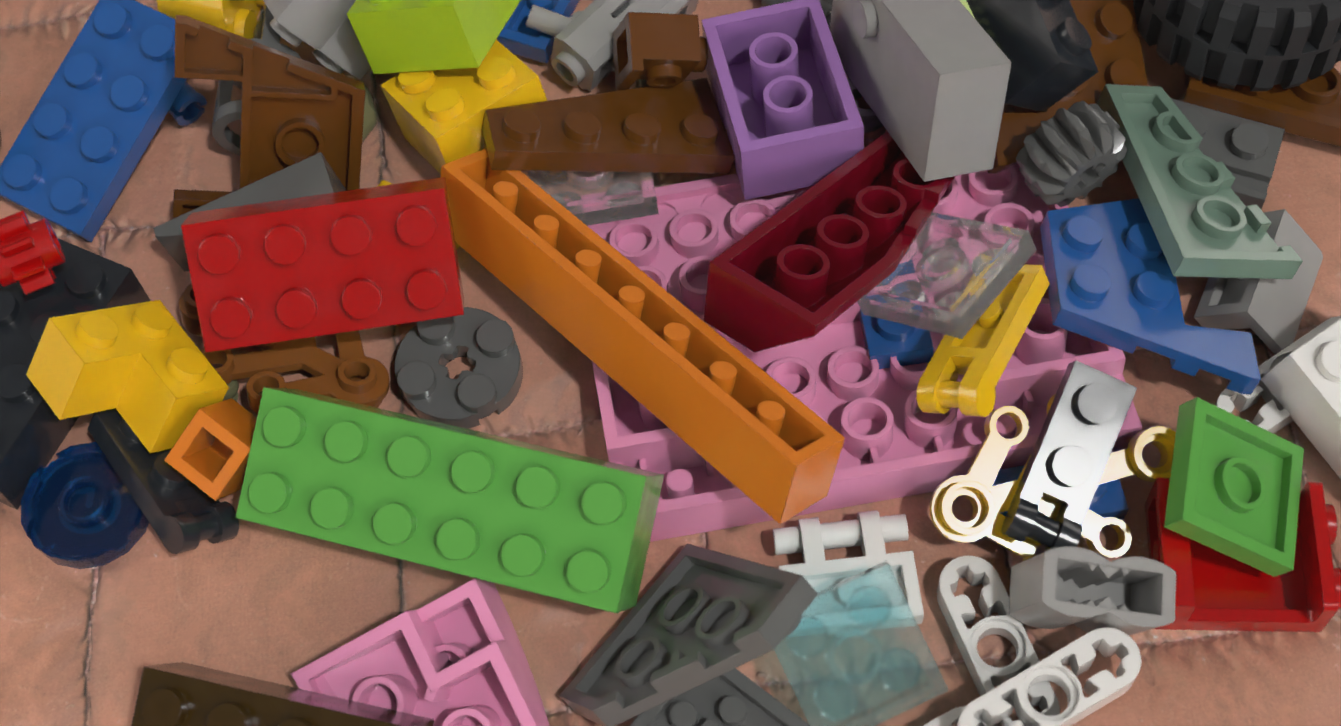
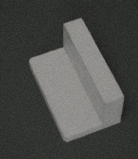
M1285 209L1263 213L1272 222L1267 233L1278 247L1290 245L1303 260L1292 279L1209 277L1194 318L1202 327L1225 330L1251 328L1275 355L1294 342L1323 259L1322 251Z

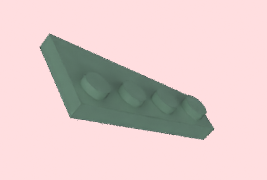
M1105 84L1097 104L1103 112L1107 111L1120 126L1119 131L1126 138L1124 144L1128 151L1122 161L1173 276L1292 279L1303 260L1290 245L1278 247L1267 233L1272 222L1257 204L1245 206L1231 189L1236 178L1222 161L1216 162L1201 152L1198 147L1203 139L1202 136L1162 87Z

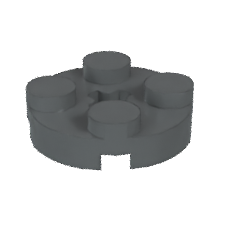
M464 307V315L416 322V326L409 330L398 348L395 359V374L404 399L410 404L412 410L419 418L470 429L480 425L479 419L491 415L496 410L499 415L511 405L521 387L523 363L512 328L506 321L484 310ZM458 357H467L469 363L475 365L473 371H462L458 379H451L449 370L446 367L448 362Z

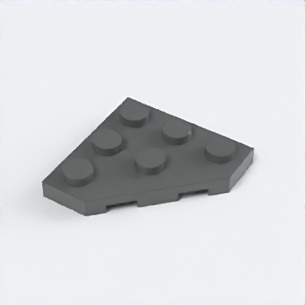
M687 543L636 606L633 607L560 694V697L575 713L602 726H616L774 650L782 639L789 636L798 627L802 614L817 597L818 593L802 575Z

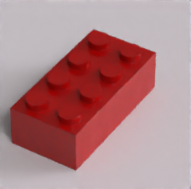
M445 177L192 212L181 224L205 353L464 315V293Z

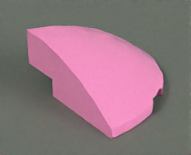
M477 578L418 610L405 611L291 673L299 689L434 719L433 726H550L526 655L496 586L493 582Z

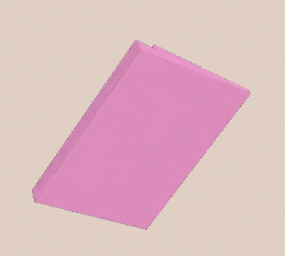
M1018 163L998 173L988 174V171L985 170L955 176L902 258L905 266L913 255L918 278L877 285L814 337L753 352L709 325L845 437L828 495L795 516L934 492L938 485L946 479L967 474L986 438L984 423L987 416H966L961 413L959 408H950L945 414L922 412L917 403L916 391L918 382L928 363L901 366L897 356L890 357V368L879 369L878 360H870L868 350L865 348L860 321V308L922 297L934 354L984 264L1042 265L1046 274L1040 226L1047 211L1069 207L1068 205L1062 207L1057 204L1047 205L1040 196L1036 197L1024 181L1026 179L1019 171L1020 166ZM731 174L567 202L565 204L567 210L704 321L710 261L812 186L745 200L738 175ZM1048 288L995 387L996 398L992 411L1003 406H1015L1025 413L1029 421V431L1026 438L1019 444L1010 447L1000 470L1026 464L1046 420L1048 401L1057 393L1069 363L1077 360L1125 382L1123 369L1126 358L1123 350L1053 325ZM592 361L609 462L664 474L650 542L774 520ZM959 375L956 381H961L964 375ZM1133 400L1111 453L1127 449L1130 439L1136 433L1142 431V424ZM1000 415L996 422V429L1002 437L1012 439L1015 436L1017 426L1010 416Z

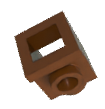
M628 12L612 33L616 90L629 89L637 79L646 80L647 85L652 87H672L684 81L691 72L702 73L706 68L708 45L706 38L699 35L698 15Z

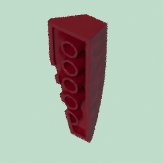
M885 132L710 261L704 321L753 352L814 337L895 271L955 176L924 182L889 132Z

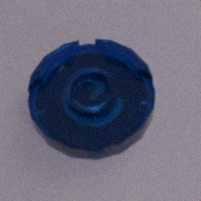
M96 442L69 446L56 454L58 459L52 461L46 468L41 465L30 477L21 498V524L34 547L57 565L76 569L106 565L128 553L147 530L149 521Z

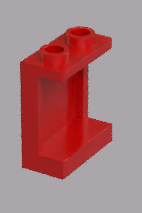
M1156 478L1145 501L1149 558L1167 565L1176 572L1175 621L1155 629L1322 632L1338 609H1341V568L1333 567L1331 545L1334 544L1337 535V516L1334 506L1332 504H1325L1322 482H1306L1301 490L1294 570L1274 577L1165 528L1170 478Z

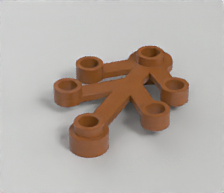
M191 283L186 287L179 299L181 321L183 327L189 333L202 336ZM359 330L335 334L339 358L318 348L315 337L256 345L264 350L234 355L230 349L206 353L204 347L200 349L211 365H223L214 369L226 384H229L232 380L249 378L246 384L248 403L250 408L256 413L259 411L262 397L259 393L263 391L264 387L299 389L376 408L380 406L390 387L389 373L386 367L380 361L365 356ZM303 369L316 377L285 382L284 378L278 373Z

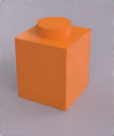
M232 398L199 408L164 461L215 501L239 491L243 485L257 417Z

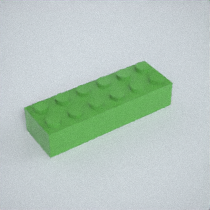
M264 387L235 518L619 613L635 607L637 603L664 474L299 389Z

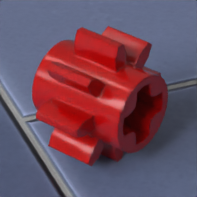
M24 210L0 219V284L6 287L19 281L25 295L55 284L54 279L56 275L52 268L65 263L66 259L49 221L44 218L30 224Z

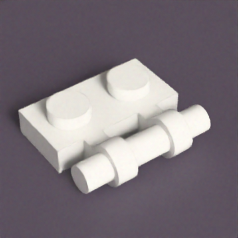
M878 510L858 512L857 519L820 523L818 517L798 519V526L773 529L775 554L802 553L804 563L779 566V569L802 575L818 593L817 597L802 614L798 627L787 636V639L922 624L924 611L913 551L886 554L884 544L909 539L905 514L880 517ZM861 546L862 557L827 561L825 559L824 550Z

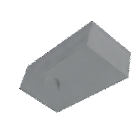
M833 0L830 32L843 69L922 180L926 182L993 169L1012 62L959 0Z

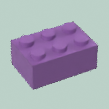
M794 0L701 20L703 36L706 38L708 45L706 71L735 155L733 162L745 200L813 186L864 149V125L819 0Z

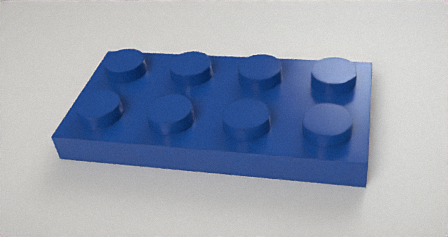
M135 0L98 1L0 165L1 197L42 218H46L48 221L89 242L93 241L188 79L175 78L174 18Z

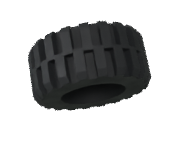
M1133 0L1138 30L1149 46L1157 45L1156 51L1159 57L1171 66L1174 63L1180 64L1184 67L1185 74L1195 79L1201 80L1204 76L1216 80L1219 87L1234 90L1236 85L1250 86L1251 91H1269L1274 85L1281 84L1283 89L1305 83L1308 77L1313 80L1333 69L1334 64L1341 61V0Z

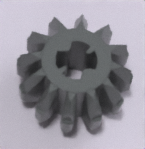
M1080 101L1074 103L1068 110L1059 108L1052 118L1047 121H1040V127L1035 133L1026 136L1024 140L1025 146L1016 157V161L1020 166L1019 171L1026 179L1024 181L1036 197L1040 196L1047 205L1057 204L1062 207L1069 205L1076 198L1085 199L1091 190L1096 187H1102V182L1109 175L1117 172L1119 167L1117 163L1124 159L1128 151L1124 144L1126 138L1119 131L1120 126L1107 111L1103 112L1096 103L1088 105L1086 102Z

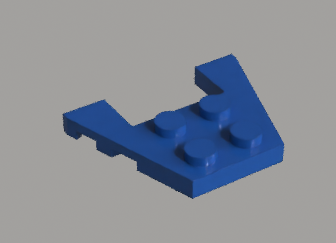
M1139 198L1047 211L1040 226L1046 276L1050 283L1048 293L1053 325L1133 354L1137 346L1170 358L1172 369L1194 377L1198 370L1201 369L1229 379L1227 389L1240 394H1252L1260 382L1261 376L1251 332L1185 324L1176 276L1172 274Z

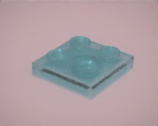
M887 561L818 592L817 597L802 614L798 627L789 636L782 639L774 649L810 726H875L949 691Z

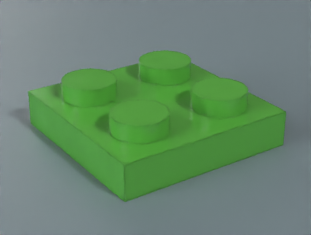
M1198 397L1179 405L1164 527L1274 577L1294 570L1304 448Z

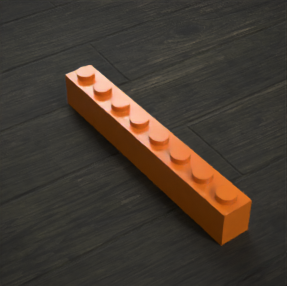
M487 148L442 165L441 177L446 179L455 242L778 524H782L828 495L845 440L843 435L520 170H491Z

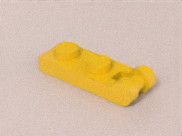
M983 265L918 382L916 397L922 412L945 414L950 408H959L963 415L986 417L992 412L996 398L995 387L1050 284L1042 265ZM959 375H964L961 381H956Z

